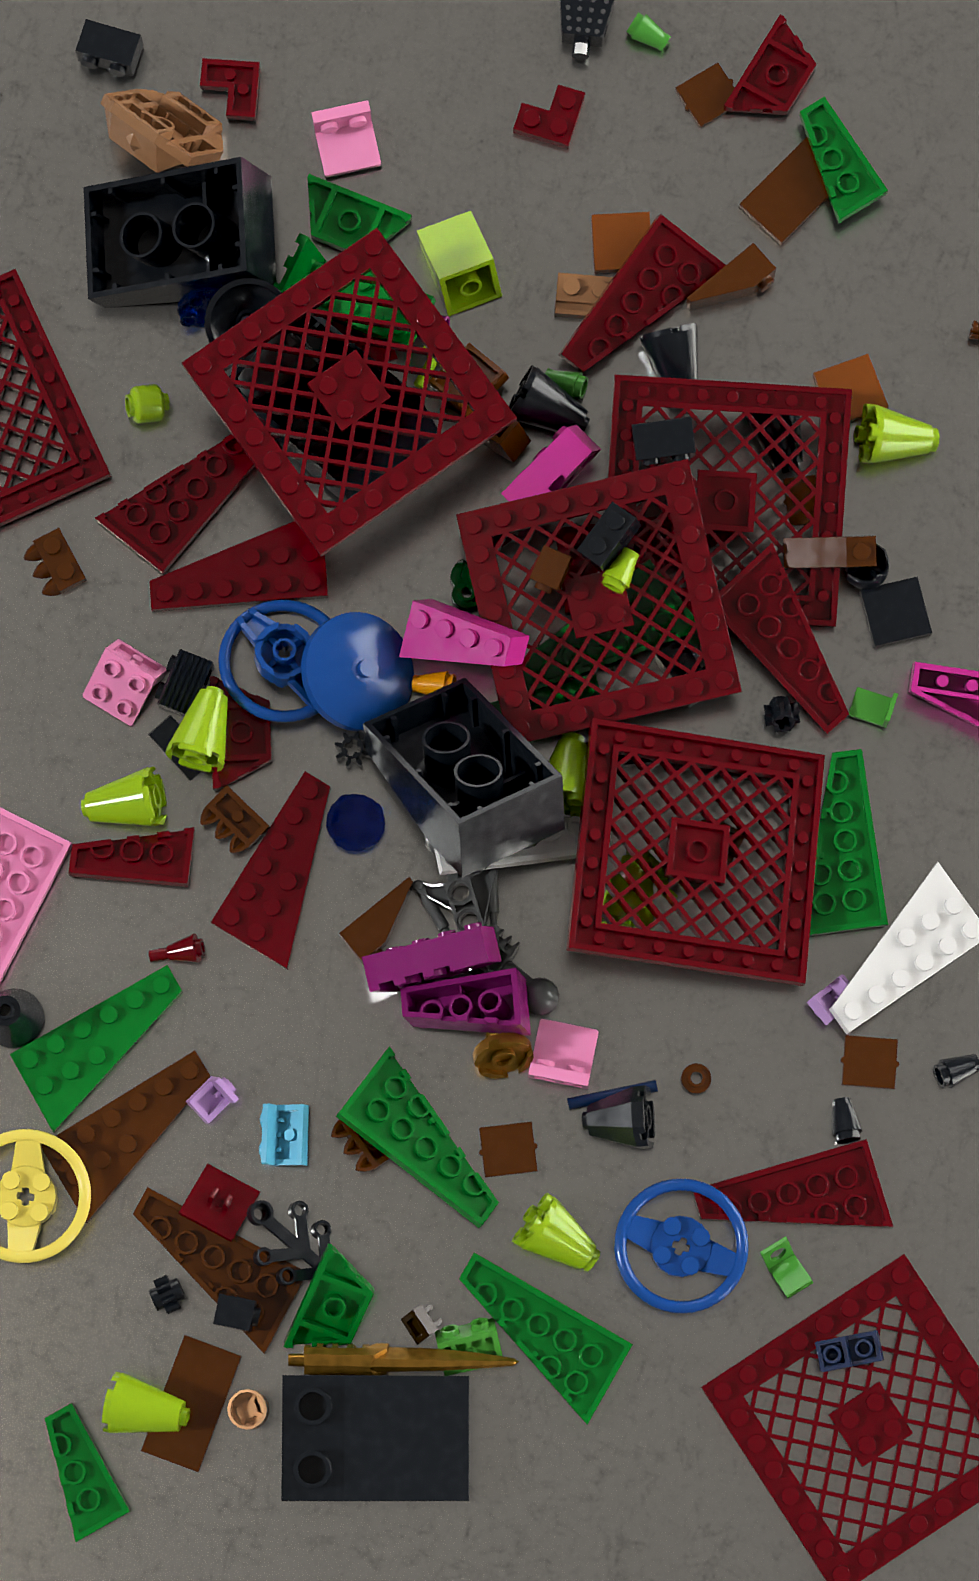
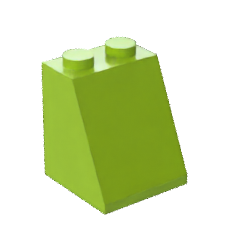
M471 211L417 230L422 253L448 316L502 297L493 256Z

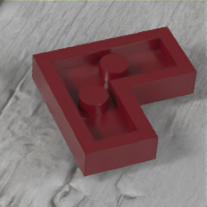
M202 58L200 89L228 91L227 119L256 121L260 62Z
M558 85L550 110L521 103L513 133L568 149L585 99V92Z

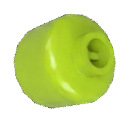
M157 384L132 387L130 393L125 395L127 416L129 418L132 417L137 424L161 421L164 418L165 411L170 409L168 394L163 393Z

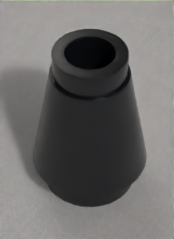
M976 1054L940 1059L939 1063L934 1065V1074L941 1087L948 1086L952 1088L979 1071V1059Z
M842 1097L833 1100V1137H836L838 1144L859 1141L862 1128L851 1103V1098Z

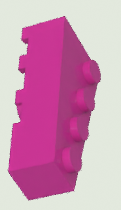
M434 599L413 600L399 657L493 666L523 664L529 635Z

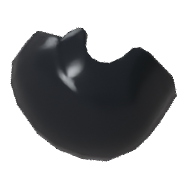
M876 544L877 566L844 567L847 581L859 589L871 590L881 585L889 572V558L886 550Z

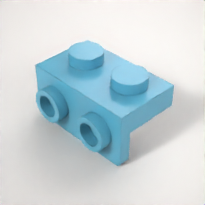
M263 1104L260 1115L262 1141L259 1146L261 1164L270 1166H307L309 1105Z

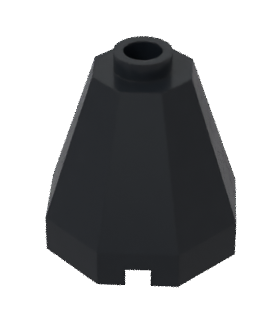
M646 1085L633 1086L589 1104L587 1112L582 1113L583 1129L588 1130L590 1136L640 1149L653 1148L654 1142L648 1140L655 1137L653 1101H647L646 1095L651 1094L650 1088Z

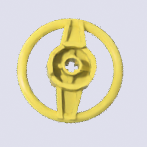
M11 1130L0 1134V1147L16 1142L11 1171L4 1173L0 1181V1215L7 1220L8 1249L0 1246V1259L13 1263L38 1262L64 1250L82 1230L91 1204L90 1180L81 1158L62 1139L40 1130ZM42 1144L60 1153L72 1167L78 1182L79 1202L75 1217L62 1236L51 1244L34 1250L42 1223L54 1214L58 1203L57 1187L51 1177L45 1174ZM29 1189V1193L34 1195V1201H29V1205L24 1206V1202L19 1197L21 1193H24V1190Z

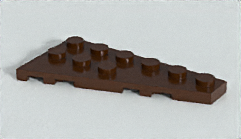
M195 1050L56 1135V1137L66 1142L78 1154L87 1170L91 1186V1204L86 1223L92 1219L97 1210L109 1199L114 1190L153 1147L163 1132L175 1121L174 1119L188 1105L186 1100L211 1077ZM42 1144L44 1154L78 1208L79 1188L72 1167L60 1153Z
M147 1187L133 1215L216 1303L218 1302L219 1293L257 1301L256 1308H261L258 1327L252 1326L251 1332H243L265 1354L304 1282L296 1281L291 1285L281 1286L276 1281V1273L284 1267H291L294 1270L300 1268L287 1261L272 1262L264 1267L257 1266L253 1261V1254L261 1247L238 1235L234 1237L232 1242L178 1214L182 1205ZM264 1252L259 1254L262 1262L267 1261V1255ZM284 1271L282 1277L284 1281L289 1282L290 1275Z

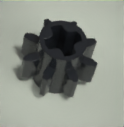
M789 696L773 697L769 705H764L766 726L773 725L775 732L791 731L795 723H800L798 702L791 703Z
M358 731L354 737H348L346 733H343L344 741L342 743L335 742V747L342 751L336 755L337 761L345 759L347 769L351 767V764L355 763L362 768L361 760L363 757L370 758L367 751L364 750L365 740H360ZM353 744H356L360 752H354L353 756H349L346 748H352Z
M164 1275L153 1280L155 1288L150 1289L149 1293L157 1311L165 1308L166 1313L169 1314L181 1309L179 1301L186 1299L178 1279L169 1280L168 1276Z

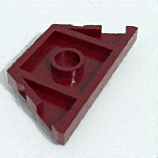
M780 14L724 104V110L787 115L814 72L816 62L804 50L803 43L797 35L793 34L783 15Z
M210 676V686L222 689L224 691L223 694L228 697L225 764L219 772H217V767H212L213 790L218 791L226 785L272 762L271 721L261 719L245 711L232 699L223 682L215 676ZM240 688L253 702L271 709L269 700L248 693Z

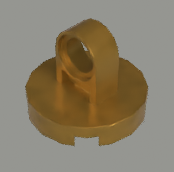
M486 1032V1039L482 1040L475 1047L472 1054L475 1067L478 1068L482 1076L488 1078H507L508 1072L516 1069L521 1073L530 1066L534 1058L530 1040L518 1033Z

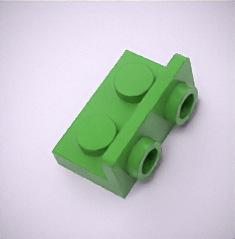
M477 1318L468 1324L459 1326L450 1324L435 1332L438 1349L502 1356L493 1318ZM475 1369L444 1370L443 1372L444 1376H449Z

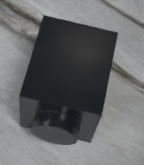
M219 1293L213 1324L251 1332L252 1326L258 1327L261 1308H256L257 1301Z

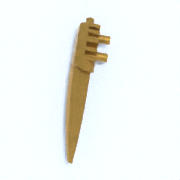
M317 1343L316 1347L305 1345L304 1354H288V1366H304V1375H387L388 1372L514 1366L519 1362L514 1358L476 1352L389 1347V1343H376L370 1346L369 1344H363L362 1348H357L354 1344H348L347 1348H339V1344H332V1347H326V1345L323 1346V1343Z

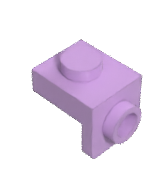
M843 974L807 1002L816 1016L825 1025H828L835 1019L829 1009L849 983V980Z
M211 1076L186 1100V1103L205 1123L209 1124L229 1103H236L239 1098L233 1093L236 1088L228 1079Z

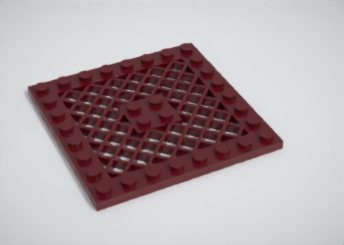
M378 228L368 233L182 362L183 368L321 557L517 419ZM371 272L374 277L365 276V274ZM360 282L376 285L374 298L358 295ZM354 283L353 294L341 293L342 290ZM380 285L392 301L378 299ZM330 299L328 311L316 309ZM335 299L351 301L349 315L333 312ZM356 302L372 305L370 318L354 316ZM377 306L393 308L391 321L375 319ZM398 310L408 324L396 322ZM306 316L304 328L292 326ZM311 316L327 318L325 332L309 329ZM332 319L348 322L346 335L330 333ZM352 324L369 325L367 338L350 336ZM373 326L390 329L387 342L371 339ZM394 329L410 332L408 345L392 343ZM281 333L279 345L267 343ZM287 333L302 335L300 348L284 346ZM415 333L426 348L413 346ZM307 336L323 338L321 352L305 349ZM328 339L344 342L342 355L326 353ZM349 343L365 345L363 358L357 350L347 355ZM370 346L386 349L384 362L368 360ZM262 349L278 352L276 365L260 363ZM257 350L255 362L243 360ZM391 350L407 352L405 366L389 363ZM283 353L299 355L297 369L281 366ZM412 353L428 356L426 369L410 367ZM304 356L320 359L318 372L302 370ZM432 357L444 372L430 370ZM325 360L337 362L323 372ZM238 366L253 369L251 382L235 380ZM232 367L231 378H229L225 371ZM369 367L383 369L381 382ZM259 370L274 372L272 386L256 383ZM387 370L404 373L402 386L385 383ZM280 373L295 376L293 389L277 387ZM408 373L425 376L423 389L406 387ZM300 377L312 378L307 383L311 392L298 390ZM429 377L446 379L443 393L427 390ZM450 381L461 396L448 394ZM236 387L250 389L248 403ZM255 390L271 393L269 406L253 404ZM387 391L400 393L398 406L386 405L391 400V396ZM276 394L292 396L290 410L274 407ZM405 394L421 396L419 410L403 407ZM297 397L313 400L311 413L295 411ZM426 397L442 400L440 413L424 411ZM318 401L329 416L316 414ZM447 401L463 403L461 417L445 414ZM467 404L473 411L468 416H466ZM254 411L267 413L265 426ZM376 411L374 423L361 422V420ZM380 411L397 413L395 427L378 424ZM272 414L288 416L286 430L270 428ZM401 414L418 417L416 430L399 428ZM293 417L309 420L307 434L291 431ZM422 418L439 420L436 434L420 431ZM314 421L330 423L328 437L312 435ZM443 421L456 423L441 434ZM335 425L342 434L351 428L349 440L333 438ZM356 428L372 430L370 444L354 441ZM377 431L393 434L391 447L375 445ZM271 435L285 437L283 450ZM398 435L414 437L412 451L396 448ZM290 438L306 440L304 454L287 452ZM419 438L432 440L417 451ZM311 441L327 444L325 457L308 455ZM332 445L348 447L346 461L330 459ZM353 448L369 451L367 464L350 462ZM373 452L390 454L388 468L371 465ZM394 455L408 457L393 467ZM289 459L302 461L300 474ZM307 462L323 464L321 478L305 476ZM328 465L344 468L342 482L326 479ZM349 469L365 471L363 485L347 483ZM370 472L383 474L368 485ZM306 483L320 485L318 498H316ZM325 486L341 488L339 502L322 500ZM346 489L359 491L344 502ZM324 507L335 508V509H333L332 511H330L329 513H327V511L324 509Z
M16 269L0 275V310L2 309L4 315L0 314V321L3 322L0 328V346L2 343L14 347L10 360L0 357V364L7 366L3 378L0 379V407L11 411L7 423L0 422V428L4 430L0 438V456L2 451L16 455L11 468L0 465V472L8 474L4 487L0 486V527L111 477ZM8 326H10L16 341L4 337ZM20 351L22 352L28 367L16 363ZM13 369L26 373L22 386L9 382ZM32 376L40 392L28 389ZM5 388L19 392L14 405L1 400ZM25 394L38 399L34 411L20 407ZM44 401L52 418L39 414ZM17 413L30 417L26 431L13 426ZM37 420L50 424L45 437L32 433ZM56 427L64 444L51 440ZM10 432L23 436L19 449L5 445ZM29 439L43 443L38 456L24 452ZM48 446L62 450L57 463L44 459ZM69 453L71 460L64 463L66 456ZM22 458L35 462L30 475L17 471ZM41 465L52 468L37 475ZM14 477L25 480L11 487Z
M615 374L608 478L639 470V460L636 461L631 424L646 423L645 421L656 411L665 420L670 419L662 408L683 409L674 418H681L687 412L697 424L693 428V433H696L701 428L711 440L700 451L696 448L695 455L689 460V464L691 465L699 458L709 469H697V480L693 477L705 533L706 535L709 533L719 544L710 553L711 558L723 549L733 560L722 571L713 563L714 572L717 574L716 580L721 579L727 584L729 581L724 575L735 565L740 570L744 569L745 567L740 561L751 551L758 556L760 552L755 547L767 537L778 548L776 550L777 554H783V545L771 534L783 523L793 533L791 538H803L801 535L811 526V537L842 536L852 389ZM643 406L653 407L642 417ZM691 409L711 410L712 412L700 421ZM720 411L743 413L730 423ZM750 413L772 415L760 425ZM717 415L727 427L714 437L705 427V424ZM780 415L801 417L789 426ZM746 416L756 429L744 439L734 426ZM810 417H819V427ZM776 418L785 428V431L773 440L763 428ZM804 420L815 431L805 442L793 431ZM730 430L740 443L728 453L718 440ZM760 432L770 445L757 454L748 442ZM788 434L799 444V447L789 456L777 445ZM818 437L816 457L807 446ZM715 444L724 457L712 467L702 454ZM744 446L754 459L742 469L732 456ZM774 448L784 460L771 470L762 460V457ZM804 450L813 462L801 472L791 460ZM660 457V462L662 463L667 457ZM729 460L738 472L716 470ZM757 462L768 473L758 483L757 473L746 472ZM661 463L651 464L649 468L658 466ZM788 464L798 476L785 486L776 476V473ZM816 466L814 487L805 475ZM772 477L782 490L769 500L760 487ZM802 480L811 492L799 502L789 489ZM757 492L766 504L755 513ZM786 493L795 506L783 516L774 503ZM814 496L812 517L803 505ZM642 501L638 506H636L637 503L626 506L640 513L639 510L645 505L646 501ZM658 505L656 506L662 512L652 520L654 523H657L666 511ZM770 507L779 517V520L767 529L758 517ZM799 509L809 522L796 531L787 519ZM669 514V516H668L667 518H668V519L670 520V522L672 523V521H671V516H670V514ZM643 522L646 526L635 536L640 538L649 529L653 532L654 528ZM755 522L764 534L751 543L742 532H754ZM713 530L734 532L722 542ZM657 533L656 537L660 542L654 548L658 550L664 545L667 549L669 546L667 541L671 538L668 536L663 538ZM739 535L748 548L738 557H735L726 545ZM631 540L626 547L634 550L635 544L640 551L643 548L642 545L634 540ZM672 549L670 552L673 556L672 559L681 564L679 553L677 554ZM646 551L639 562L642 564L647 559H650L655 567L657 565V562L651 557L654 554L652 551ZM670 562L659 570L662 576L669 582L672 579L665 571L673 565ZM840 567L809 568V576L802 568H787L785 570L787 575L796 569L805 579L794 592L809 625L836 627ZM683 576L675 586L688 593L687 588L680 587L685 582V577ZM808 585L807 595L798 594ZM676 592V594L684 602L686 597ZM689 601L687 608L693 614L691 602Z
M688 459L456 514L479 617L514 630L510 615L512 613L523 620L517 629L518 632L522 633L527 624L541 631L532 646L527 644V648L530 650L525 656L523 664L512 666L491 665L501 713L528 742L590 728L592 718L617 722L742 692ZM666 496L668 506L656 498ZM612 501L634 515L639 522L642 520L654 528L646 542L636 536L632 538V540L643 546L639 552L635 569L638 567L650 576L642 589L630 583L629 587L639 593L631 606L627 589L624 590L623 594H618L601 583L604 579L602 576L603 571L582 576L591 562L583 558L575 549L582 535L587 536L589 534L586 529L593 517L595 516L600 519L602 515L597 512L606 510ZM646 501L640 513L626 506ZM652 502L666 510L657 524L644 517ZM669 514L675 535L662 528ZM588 515L581 527L569 520ZM560 521L552 534L540 527ZM565 523L578 530L570 545L557 538ZM531 528L523 541L511 534L512 532ZM536 530L549 537L545 546L551 547L555 541L567 548L566 555L570 556L573 552L585 560L577 574L571 570L568 571L567 574L573 578L564 580L565 592L561 589L560 592L556 591L563 597L555 610L541 602L546 592L541 591L536 599L523 591L530 581V576L541 553L528 544ZM659 531L672 539L664 553L651 546ZM502 535L496 546H494L493 537ZM507 537L520 544L512 559L499 551ZM676 543L681 564L669 557ZM525 548L538 555L530 570L517 562ZM648 549L661 557L653 571L639 563ZM497 555L509 562L502 576ZM665 560L679 568L671 582L657 574ZM514 566L527 573L519 588L506 580ZM683 572L688 593L675 586ZM654 578L668 586L660 600L646 593ZM503 584L516 591L509 604ZM672 589L686 597L678 611L664 604ZM520 595L534 602L526 617L512 609ZM643 596L657 604L649 618L635 611ZM566 600L568 601L572 621L559 613ZM689 601L691 602L695 622L682 615ZM538 606L552 613L543 628L530 620ZM661 607L675 615L667 629L653 622ZM633 615L646 622L638 636L624 629L635 626ZM556 617L569 624L561 639L548 631ZM679 618L693 626L685 640L671 633ZM650 625L664 633L656 647L642 640ZM573 629L576 639L587 637L579 650L566 643ZM616 630L608 643L595 636ZM696 630L702 652L689 644ZM621 632L634 640L626 654L613 647ZM545 635L558 642L550 657L537 649ZM668 636L682 644L673 659L660 651ZM592 639L605 646L597 661L584 654ZM639 643L652 651L644 665L630 657ZM563 646L576 653L568 668L554 660ZM686 647L699 655L691 670L677 662ZM609 650L623 658L615 672L601 664ZM534 653L547 660L539 675L525 667ZM657 654L670 662L662 677L648 669ZM580 657L594 664L586 679L572 671ZM704 659L706 669L696 672ZM627 661L641 669L633 683L619 675ZM551 664L565 671L557 686L543 678ZM674 665L688 673L667 678ZM598 668L612 676L604 690L590 682ZM523 671L536 678L529 691ZM645 672L658 679V681L638 685ZM569 675L583 682L575 697L561 689ZM616 679L629 686V688L609 692ZM540 682L554 689L546 704L532 696ZM587 686L600 693L599 695L580 699ZM558 693L572 700L551 706ZM530 700L543 708L532 710Z
M592 718L589 728L566 951L804 986L806 984L825 755ZM618 755L625 756L623 759L618 761ZM641 758L655 761L651 763L649 766H646L645 763L641 760ZM629 760H632L640 770L632 778L621 767ZM670 763L684 766L676 771ZM659 764L669 775L661 783L651 772ZM700 768L713 769V771L705 776ZM688 769L699 780L690 788L680 776ZM728 772L743 775L734 780ZM716 774H719L728 785L720 792L709 781ZM616 775H618L624 784L615 790ZM643 776L653 786V789L645 795L635 784ZM758 777L769 778L771 780L763 785L762 782L758 779ZM746 778L757 789L750 796H747L738 785ZM672 781L683 792L674 800L664 788ZM775 783L786 794L778 801L767 790ZM702 785L712 796L704 804L693 793ZM627 788L637 798V801L629 807L619 796ZM730 790L741 801L734 808H731L722 797ZM656 793L667 804L659 811L648 800ZM760 794L770 806L762 813L752 803V800ZM686 797L696 808L688 816L677 804ZM789 799L787 815L780 805ZM715 801L725 813L718 820H715L706 809ZM615 803L621 810V813L612 819L613 804ZM639 805H642L651 816L643 823L632 812ZM744 806L754 817L746 825L736 814ZM671 809L677 817H671L668 825L661 815ZM772 811L783 822L775 830L764 818ZM700 813L706 822L691 819ZM623 817H626L635 828L627 835H624L616 825V822ZM728 818L738 829L732 836H730V826L721 824ZM653 821L664 832L656 840L645 829ZM756 823H759L767 833V836L759 842L749 831ZM787 827L786 842H784L778 833ZM612 831L619 841L609 847ZM637 833L648 844L639 852L629 841ZM741 835L752 846L743 854L733 842ZM668 837L665 854L658 844ZM770 839L781 851L773 858L762 847ZM621 845L632 856L623 864L613 853ZM651 849L661 860L654 868H651L642 857ZM728 849L736 858L729 865H727ZM754 851L765 862L757 870L746 859ZM784 856L782 872L775 862ZM609 860L616 869L606 876ZM635 861L645 872L636 881L626 869ZM739 863L749 874L741 882L730 871ZM664 866V877L673 879L667 885H664L656 875V872ZM768 867L778 879L770 887L759 875ZM619 873L629 885L620 893L610 882ZM648 878L659 890L651 897H648L639 886ZM727 879L734 888L723 894L718 886H723ZM751 880H754L762 890V893L754 899L743 887ZM688 881L703 884L694 890ZM677 883L688 894L680 902L669 891ZM782 884L781 899L779 900L773 890ZM707 887L718 899L710 906H707L698 895ZM606 888L613 898L603 905ZM632 890L643 902L635 909H632L623 898ZM735 892H738L746 902V905L739 911L728 900ZM661 895L672 906L664 914L653 903ZM765 896L776 908L769 915H766L757 904ZM691 899L701 910V913L693 919L682 907ZM616 902L626 913L617 922L607 911ZM720 904L731 916L723 923L712 912ZM645 907L656 919L648 926H645L637 916V913ZM748 909H751L760 920L752 928L741 916ZM675 911L685 923L677 931L674 930L666 919ZM779 913L777 929L770 919ZM704 916L715 928L706 936L696 925V922ZM602 917H603L604 920L607 922V924H606V923H601V922H602ZM630 919L637 928L621 925ZM733 921L744 932L736 940L725 928ZM660 924L667 933L652 931L651 929ZM762 925L774 937L765 945L755 934V931ZM689 928L696 937L680 934ZM719 933L725 942L711 940L710 938ZM748 937L754 946L739 943ZM777 942L776 949L769 948L771 945Z
M905 1254L701 1387L826 1581L863 1580L979 1503V1464L964 1473L966 1459L979 1461V1456L967 1454L970 1437L979 1439V1434L971 1432L974 1417L979 1424V1366ZM896 1297L901 1306L886 1302ZM879 1308L877 1323L861 1320ZM885 1308L901 1311L898 1327L882 1324ZM906 1314L917 1331L903 1329ZM853 1324L852 1335L858 1334L860 1324L875 1327V1330L879 1332V1336L881 1329L897 1332L894 1349L881 1346L883 1352L893 1353L889 1370L873 1367L874 1362L868 1365L852 1366L867 1370L864 1387L848 1383L851 1367L845 1369L843 1382L827 1379L828 1371L822 1373V1378L806 1374L808 1359H818L817 1354L810 1353L816 1349L815 1342L838 1338L836 1335ZM902 1334L918 1337L915 1353L899 1350ZM923 1340L934 1357L920 1355ZM898 1355L914 1358L911 1374L895 1371ZM803 1358L801 1373L785 1370ZM919 1359L935 1363L932 1379L916 1376ZM940 1366L951 1383L937 1380ZM872 1371L888 1375L886 1389L883 1388L880 1381L869 1387ZM778 1374L775 1390L760 1387V1385ZM783 1374L799 1377L796 1394L780 1391ZM894 1376L909 1379L906 1396L890 1393ZM804 1379L821 1382L817 1399L801 1395ZM915 1381L931 1384L928 1400L912 1397ZM826 1384L842 1387L839 1404L823 1400ZM936 1385L952 1388L949 1405L933 1402ZM847 1388L863 1391L844 1404ZM753 1390L749 1405L744 1396ZM758 1391L774 1394L771 1411L755 1408ZM957 1392L969 1410L954 1406ZM779 1396L795 1399L792 1416L776 1412ZM891 1398L905 1400L903 1415H901ZM800 1400L816 1403L813 1420L797 1417ZM911 1402L926 1405L923 1422L907 1419ZM821 1405L837 1408L828 1414L834 1425L818 1422ZM932 1407L948 1410L945 1426L929 1423ZM953 1411L969 1414L966 1431L950 1428ZM755 1413L770 1416L767 1432ZM775 1417L791 1420L788 1437L772 1434ZM796 1422L812 1425L809 1442L793 1438ZM908 1424L922 1426L919 1443L904 1440L913 1434ZM817 1426L833 1429L830 1446L814 1443ZM928 1428L944 1431L940 1448L925 1445ZM838 1432L851 1451L835 1448ZM949 1433L965 1436L962 1453L946 1449ZM772 1439L787 1442L784 1458ZM792 1443L808 1446L805 1463L788 1460ZM897 1444L894 1460L878 1457ZM902 1445L918 1448L915 1465L899 1462ZM813 1448L829 1451L826 1468L810 1465ZM924 1449L939 1452L936 1469L920 1466ZM834 1452L850 1455L847 1472L831 1469ZM945 1454L961 1457L958 1474L942 1471ZM855 1458L861 1467L871 1462L868 1477L852 1474ZM877 1462L893 1465L890 1482L874 1479ZM788 1464L804 1468L801 1484ZM898 1466L914 1469L911 1486L895 1483ZM809 1469L825 1472L822 1489L805 1486ZM919 1471L935 1474L932 1491L916 1488ZM830 1474L846 1477L843 1494L827 1491ZM941 1475L955 1478L954 1481L938 1491ZM851 1478L867 1481L864 1499L848 1495ZM873 1483L889 1486L885 1503L869 1500ZM894 1488L910 1491L907 1508L891 1505ZM805 1491L820 1494L818 1510ZM915 1492L931 1495L913 1507ZM826 1495L842 1498L839 1516L823 1512ZM847 1500L863 1503L860 1520L844 1517ZM868 1504L884 1508L881 1525L865 1522ZM890 1509L906 1512L887 1525ZM822 1517L838 1520L835 1536ZM843 1521L859 1525L856 1542L840 1539ZM864 1526L880 1529L861 1542ZM839 1543L854 1547L844 1552Z

